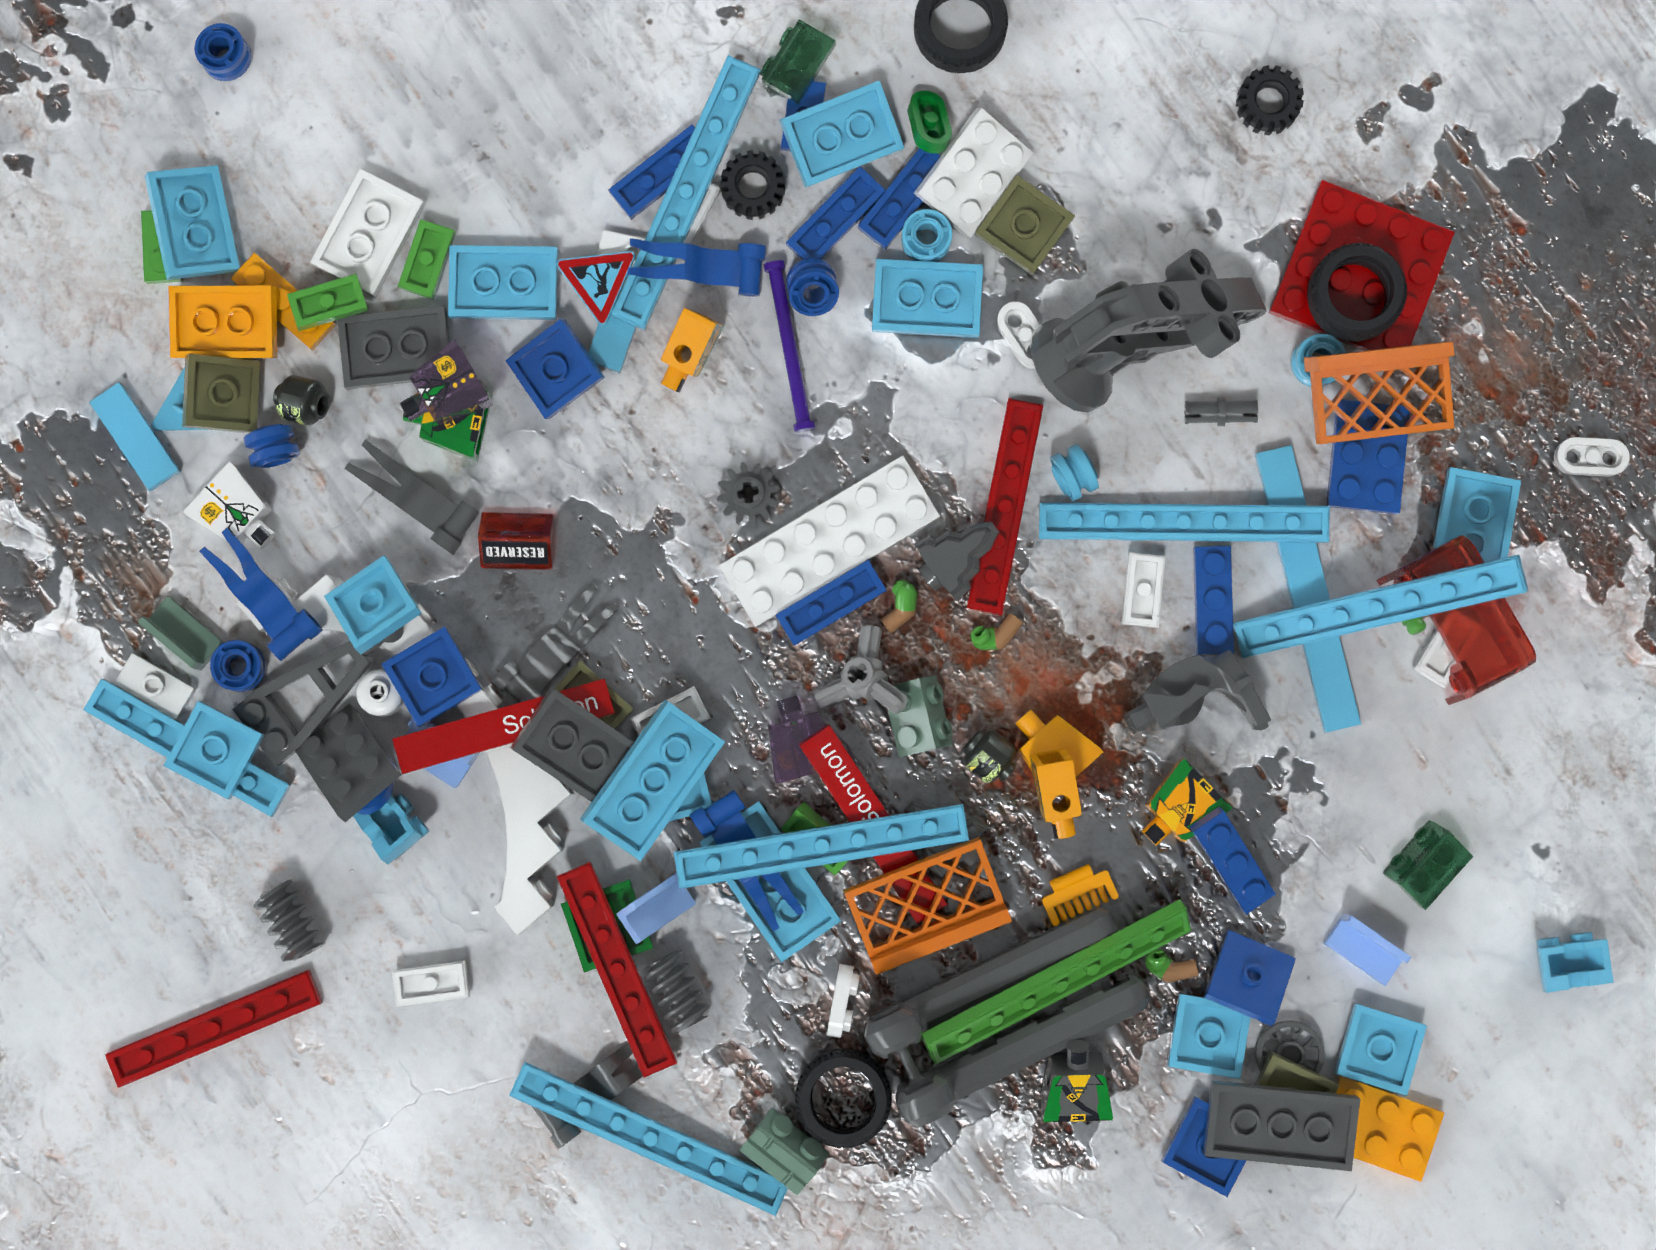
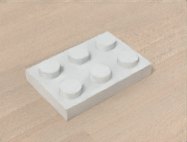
M976 108L915 190L914 194L931 209L943 214L948 219L950 225L963 236L971 238L1010 183L1032 156L1033 152L983 108Z
M360 168L310 263L338 279L357 274L362 291L376 298L417 221L425 202Z

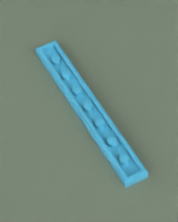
M729 55L727 56L644 241L685 243L760 76L761 69ZM640 250L633 267L673 265L676 263L677 258L654 255ZM629 275L612 311V317L645 331L668 279H650Z
M1292 445L1256 453L1255 458L1267 505L1307 506ZM1276 542L1292 607L1295 608L1329 600L1330 597L1316 543ZM1336 636L1302 644L1324 733L1361 725L1340 637Z
M1040 503L1039 540L1328 543L1330 506Z
M1518 554L1236 621L1233 623L1242 658L1518 595L1528 592L1529 589L1520 555Z
M963 804L674 851L679 889L969 841L964 806Z
M524 1062L509 1096L774 1216L777 1215L788 1190L783 1183H780L768 1172L527 1062Z

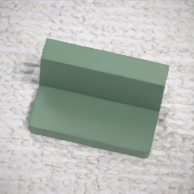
M169 596L165 598L149 618L142 616L138 621L141 626L193 669L203 670L211 660L214 651L221 644L225 643Z

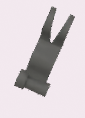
M365 440L361 446L401 484V487L398 488L350 463L344 469L434 532L430 539L454 555L462 544L459 542L480 512L463 500L459 505H456Z
M593 583L573 602L558 623L532 646L517 665L509 661L499 670L491 682L501 692L506 690L519 703L543 696L541 691L585 647L595 632L620 606L614 602L589 620L570 638L568 635L579 615L599 588Z
M626 1043L573 1084L608 1100H612L642 1078L643 1075L637 1065L615 1077L612 1076V1073L633 1054L629 1043ZM532 1106L552 1134L550 1139L557 1149L566 1145L582 1132L579 1127Z

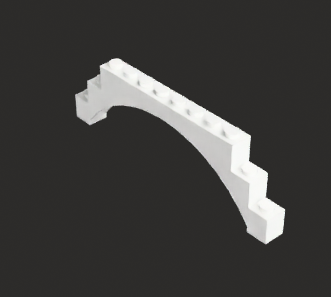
M326 574L295 600L294 596L298 593L284 577L279 581L274 576H268L285 594L298 613L302 609H306L320 624L322 629L345 633L324 597L345 582L341 577L335 580ZM238 601V606L259 631L266 632L250 610ZM418 603L417 606L422 614L404 625L402 637L394 643L384 642L380 646L395 654L404 651L436 632L429 624L433 620L432 616ZM465 658L475 677H477L480 673L472 665V663L467 658ZM488 685L485 689L482 687V691L457 706L465 718L499 709L498 705L503 700ZM511 743L487 750L486 753L499 785L505 812L507 834L505 881L501 902L494 909L515 934L519 935L554 906L549 900L553 897V894L540 879L534 882L531 878L564 850L559 844L563 840L561 835L550 823L544 827L541 822L568 800L573 793L568 786L510 748L513 744Z

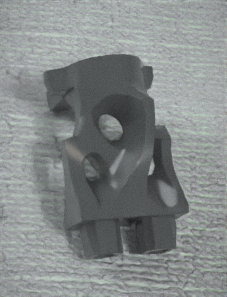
M1226 650L1215 657L1195 655L1168 667L1153 680L1146 691L1136 700L1138 707L1123 715L1132 734L1150 726L1153 732L1168 727L1188 724L1199 714L1205 696L1211 691H1218L1229 698L1240 709L1253 730L1262 731L1269 727L1267 722L1271 721L1254 688L1252 679L1230 650Z

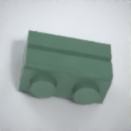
M773 1108L756 1125L739 1149L796 1195L815 1176L829 1155V1152L816 1139L806 1135L787 1116L781 1115Z

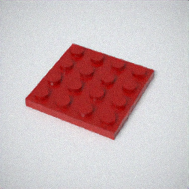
M1321 180L1268 313L1317 333L1330 335L1316 323L1310 312L1307 301V288L1310 277L1317 265L1334 249L1351 243L1372 244L1392 255L1404 272L1407 283V298L1403 311L1387 330L1372 339L1360 342L1338 340L1363 351L1409 346L1412 344L1455 232ZM1344 265L1336 269L1329 278L1328 293L1335 309L1343 316L1356 321H1367L1375 318L1382 311L1385 303L1384 287L1378 276L1370 269L1360 265Z

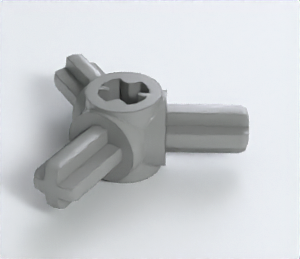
M873 625L862 626L857 656L851 657L850 661L846 663L840 672L841 678L815 691L816 702L822 709H827L849 697L853 700L861 697L867 701L877 700L896 714L906 708L908 702L907 695L888 682V675L882 671L883 662L878 660L882 635L880 627ZM866 674L865 680L861 681L862 677Z

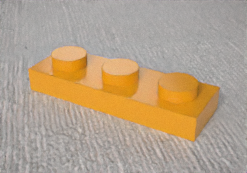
M255 252L231 277V280L238 286H276L277 320L312 351L336 326L332 321L299 331L287 294L298 290Z

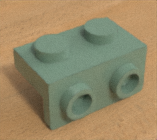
M923 677L893 685L908 697L906 708L898 714L888 709L899 758L952 746V727L946 718L943 706L944 694L942 687L937 681V677Z

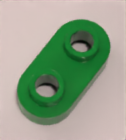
M922 90L914 93L907 109L914 141L925 152L941 153L947 149L952 136L945 103L939 95L931 91Z

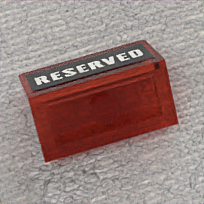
M482 512L478 530L480 566L482 568L552 569L554 515L543 513Z

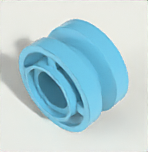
M923 209L907 218L902 229L901 243L905 254L911 260L938 262L949 251L952 240V228L948 219L943 214L935 210ZM927 229L934 232L937 239L934 243L926 245L922 244L916 235L920 231Z
M1312 335L1299 343L1294 349L1291 356V369L1296 379L1302 384L1311 387L1310 372H1305L1304 357H1312L1313 352H1318L1322 355L1346 353L1342 343L1331 335ZM1333 377L1322 378V387L1335 381Z
M1078 444L1067 448L1066 457L1059 452L1050 456L1051 470L1062 492L1071 501L1081 498V489L1083 488L1089 492L1099 488L1098 475L1087 453Z

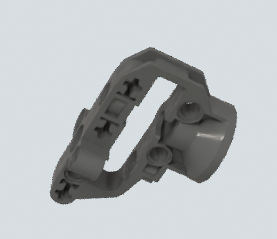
M1191 249L1166 267V281L1132 285L1104 294L1068 319L1054 318L1039 326L1032 337L1031 355L1036 372L1046 389L1060 403L1074 411L1091 412L1107 402L1112 393L1113 375L1129 364L1146 363L1158 354L1185 349L1195 345L1204 356L1213 358L1240 340L1238 326L1254 321L1267 312L1253 278L1217 279L1204 253L1198 249Z

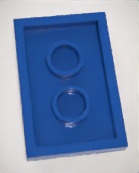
M1342 399L1337 406L1350 417L1361 402ZM1373 403L1383 413L1389 406V404ZM1398 406L1389 418L1399 427H1403L1409 420L1410 412L1404 406ZM1366 407L1356 420V423L1365 431H1369L1379 418ZM1336 413L1333 435H1336L1346 423ZM1384 424L1381 429H1386L1390 427ZM1351 427L1347 433H1353L1356 431ZM1408 434L1332 443L1326 506L1398 515L1401 509Z

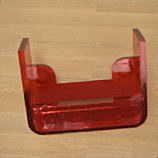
M1459 535L1415 557L1376 581L1381 586L1394 579L1393 583L1396 584L1481 564L1484 561L1474 544L1467 537ZM1505 598L1429 615L1456 661V664L1450 667L1449 683L1456 693L1445 699L1448 705L1471 698L1525 670L1536 662L1535 650Z

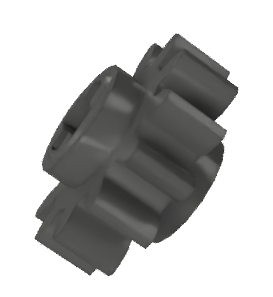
M741 462V473L736 474L732 469H727V474L731 479L730 482H718V486L725 490L726 494L718 496L717 501L729 504L723 511L725 517L735 512L737 514V525L742 524L744 517H749V521L754 527L757 524V515H761L764 519L769 520L770 515L766 508L768 506L772 508L779 506L777 500L771 498V495L779 493L780 487L776 485L769 486L768 483L772 481L774 474L769 472L761 476V465L759 463L750 472L747 465ZM752 486L753 491L758 490L759 494L753 496V502L745 503V498L739 499V494L744 493V487Z

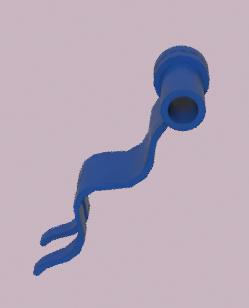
M630 238L629 246L654 255L685 260V263L656 267H628V275L650 279L687 280L705 285L739 287L738 295L748 297L760 296L762 262L766 260L765 245L740 243L738 244V251L708 249L687 243H658Z
M226 528L222 531V534L241 563L246 577L245 581L206 547H203L199 552L218 571L234 596L260 622L264 630L272 638V641L267 644L268 648L282 661L308 638L312 640L323 629L306 609H302L299 613L296 611L285 594L259 568L245 546Z
M732 790L705 809L701 806L689 814L702 836L707 838L711 835L717 844L757 838L740 813L746 807L735 790ZM779 872L762 875L797 915L804 912ZM757 876L739 879L762 912L773 932L780 928Z

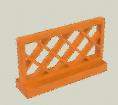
M1436 342L1304 357L1305 372H1310L1316 444L1454 428L1449 357L1454 356L1453 342ZM1438 365L1439 380L1431 389L1420 379V376L1428 366ZM1418 367L1414 373L1409 369ZM1397 369L1410 378L1399 393L1386 382L1394 370ZM1385 371L1381 377L1375 372ZM1363 373H1366L1376 382L1366 397L1352 386ZM1345 375H1351L1347 381L1342 377ZM1333 377L1343 386L1332 401L1323 394L1322 378ZM1414 384L1418 385L1428 394L1417 409L1404 398ZM1381 388L1394 398L1384 413L1371 403ZM1348 391L1361 402L1350 417L1337 406ZM1433 400L1442 408L1443 422L1432 423L1423 415V412ZM1399 404L1403 405L1413 414L1403 427H1399L1389 418ZM1366 407L1379 418L1369 431H1365L1356 423V420ZM1334 412L1346 423L1336 435L1327 436L1325 421ZM1417 420H1420L1423 423L1419 425H1414L1417 422ZM1384 424L1390 427L1386 429H1381ZM1351 427L1356 431L1353 433H1347Z
M980 837L843 890L876 975L1012 922ZM976 849L980 860L974 873L957 867L962 854ZM949 859H952L951 863L945 862ZM938 865L948 869L940 887L922 880L927 869L931 866ZM983 869L987 879L980 876ZM918 872L917 877L911 875ZM953 872L970 878L963 896L946 889ZM901 878L913 882L906 900L888 893L893 882ZM976 882L989 886L994 898L982 903L969 899ZM885 885L883 890L878 889V887ZM919 886L937 892L929 909L912 903ZM865 892H871L878 895L879 899L872 913L858 908L854 897ZM943 895L960 902L954 914L944 916L935 912ZM885 899L903 905L895 923L878 916ZM909 908L926 915L921 927L912 930L901 925ZM861 916L869 919L866 926ZM932 918L937 919L936 921L930 923ZM874 922L892 928L887 940L872 945L869 933ZM898 931H900V932L903 933V934H900V935L896 936V934H897Z

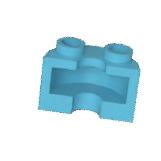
M392 793L387 803L374 813L367 815L356 813L353 816L362 831L373 842L371 845L380 859L387 865L393 860H397L430 832L418 816L415 815L413 817L410 814L415 808L402 793L397 797Z
M1592 932L1571 934V941L1560 943L1559 937L1537 940L1538 947L1536 949L1543 992L1549 993L1569 990L1574 987L1614 983L1607 939H1593Z

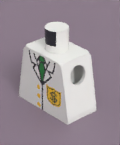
M230 461L183 511L186 516L224 540L226 539L222 531L226 528L241 543L249 538L260 549L266 547L275 537V533L262 522L271 513V507L243 471Z

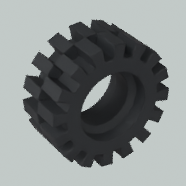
M1269 65L1263 66L1260 71L1258 69L1252 71L1250 76H1247L1237 94L1238 98L1236 99V107L1239 106L1237 114L1239 118H1244L1243 124L1247 128L1249 125L1254 127L1252 132L1258 134L1260 131H1265L1264 135H1271L1272 132L1276 131V134H1279L1286 127L1288 129L1299 115L1304 100H1302L1304 91L1303 88L1299 89L1298 87L1300 84L1299 79L1296 77L1293 80L1290 77L1292 72L1288 69L1284 73L1280 71L1281 66L1275 65L1273 69H1269ZM1265 88L1277 90L1283 98L1282 108L1275 113L1262 111L1256 101L1257 93Z
M753 150L747 151L746 155L742 156L741 153L735 155L736 159L733 161L729 160L726 163V169L721 174V192L726 206L730 210H734L735 215L739 217L744 215L748 220H753V217L763 219L767 213L771 215L775 212L776 206L781 205L782 197L785 195V180L782 168L776 164V160L772 156L768 158L761 151H759V154H754ZM748 173H758L767 182L765 192L757 198L746 197L739 189L741 178Z

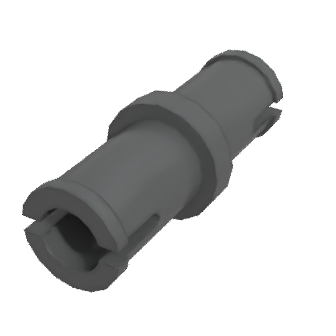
M1224 397L1217 398V401H1185L1184 404L1185 424L1217 423V426H1225V423L1258 422V400L1225 401Z

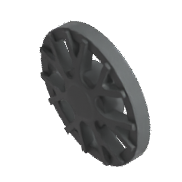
M1285 1020L1273 1024L1263 1032L1256 1046V1063L1260 1072L1264 1067L1262 1060L1268 1058L1271 1051L1297 1064H1304L1310 1070H1312L1310 1064H1315L1316 1066L1312 1071L1317 1073L1321 1072L1325 1060L1324 1046L1320 1037L1311 1027L1299 1021ZM1290 1027L1291 1039L1282 1041L1279 1029ZM1294 1027L1299 1028V1030L1295 1032ZM1304 1030L1312 1037L1301 1046L1296 1040ZM1269 1037L1279 1043L1275 1051L1264 1047ZM1315 1040L1317 1046H1311V1043ZM1305 1050H1318L1317 1061L1306 1060Z

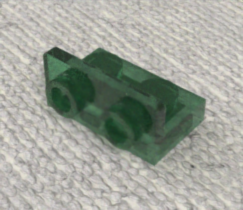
M800 19L794 28L788 27L779 42L781 49L775 58L770 56L767 59L760 73L763 76L762 83L764 89L769 92L773 89L797 104L801 102L836 46V40Z
M1429 820L1416 831L1414 837L1402 851L1392 858L1383 874L1389 880L1396 883L1419 907L1426 910L1474 856L1449 830Z

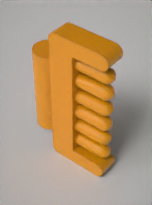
M1086 864L1050 880L1049 884L1053 892L1043 896L1041 901L1050 922L1054 926H1058L1060 920L1054 907L1061 921L1065 922L1068 917L1062 903H1064L1069 917L1074 918L1076 913L1071 904V899L1077 913L1083 914L1084 908L1078 896L1081 897L1086 910L1089 911L1092 909V904L1087 892L1095 907H1099L1101 904L1095 889H1097L1103 903H1108L1109 901L1103 885H1105L1111 899L1116 900L1118 893L1108 871L1102 870L1093 874L1090 865Z

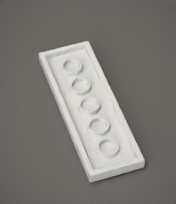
M902 455L720 564L719 568L755 628L775 617L779 612L939 519L940 515Z

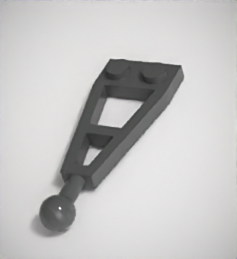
M404 626L363 654L357 652L349 640L259 687L232 710L243 724L265 735L259 746L275 767L279 766L294 755L295 751L301 748L303 743L318 731L374 662L369 654L384 642L394 643L398 641L404 633ZM350 654L356 663L336 686L323 667ZM309 675L327 699L298 732L271 694Z

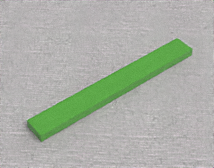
M1179 899L922 1033L930 1059L934 1065L1187 934L1191 931L1186 906Z

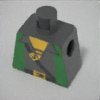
M1071 1040L1067 1044V1052H1057L1049 1056L1040 1094L1043 1122L1113 1121L1102 1053L1098 1051L1089 1052V1044L1085 1040Z

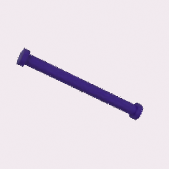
M784 260L771 261L763 266L765 273H769L796 418V424L793 425L794 432L810 431L816 427L815 422L810 420L782 271L786 268Z

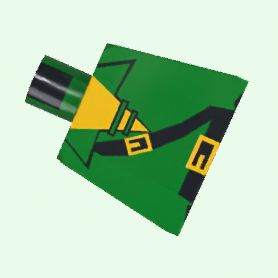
M446 388L436 398L443 399ZM448 388L445 400L440 401L441 406L434 413L432 411L439 405L437 399L433 401L431 407H428L425 403L416 402L420 411L410 417H407L405 412H403V421L420 424L419 438L424 442L478 462L492 395L488 390Z

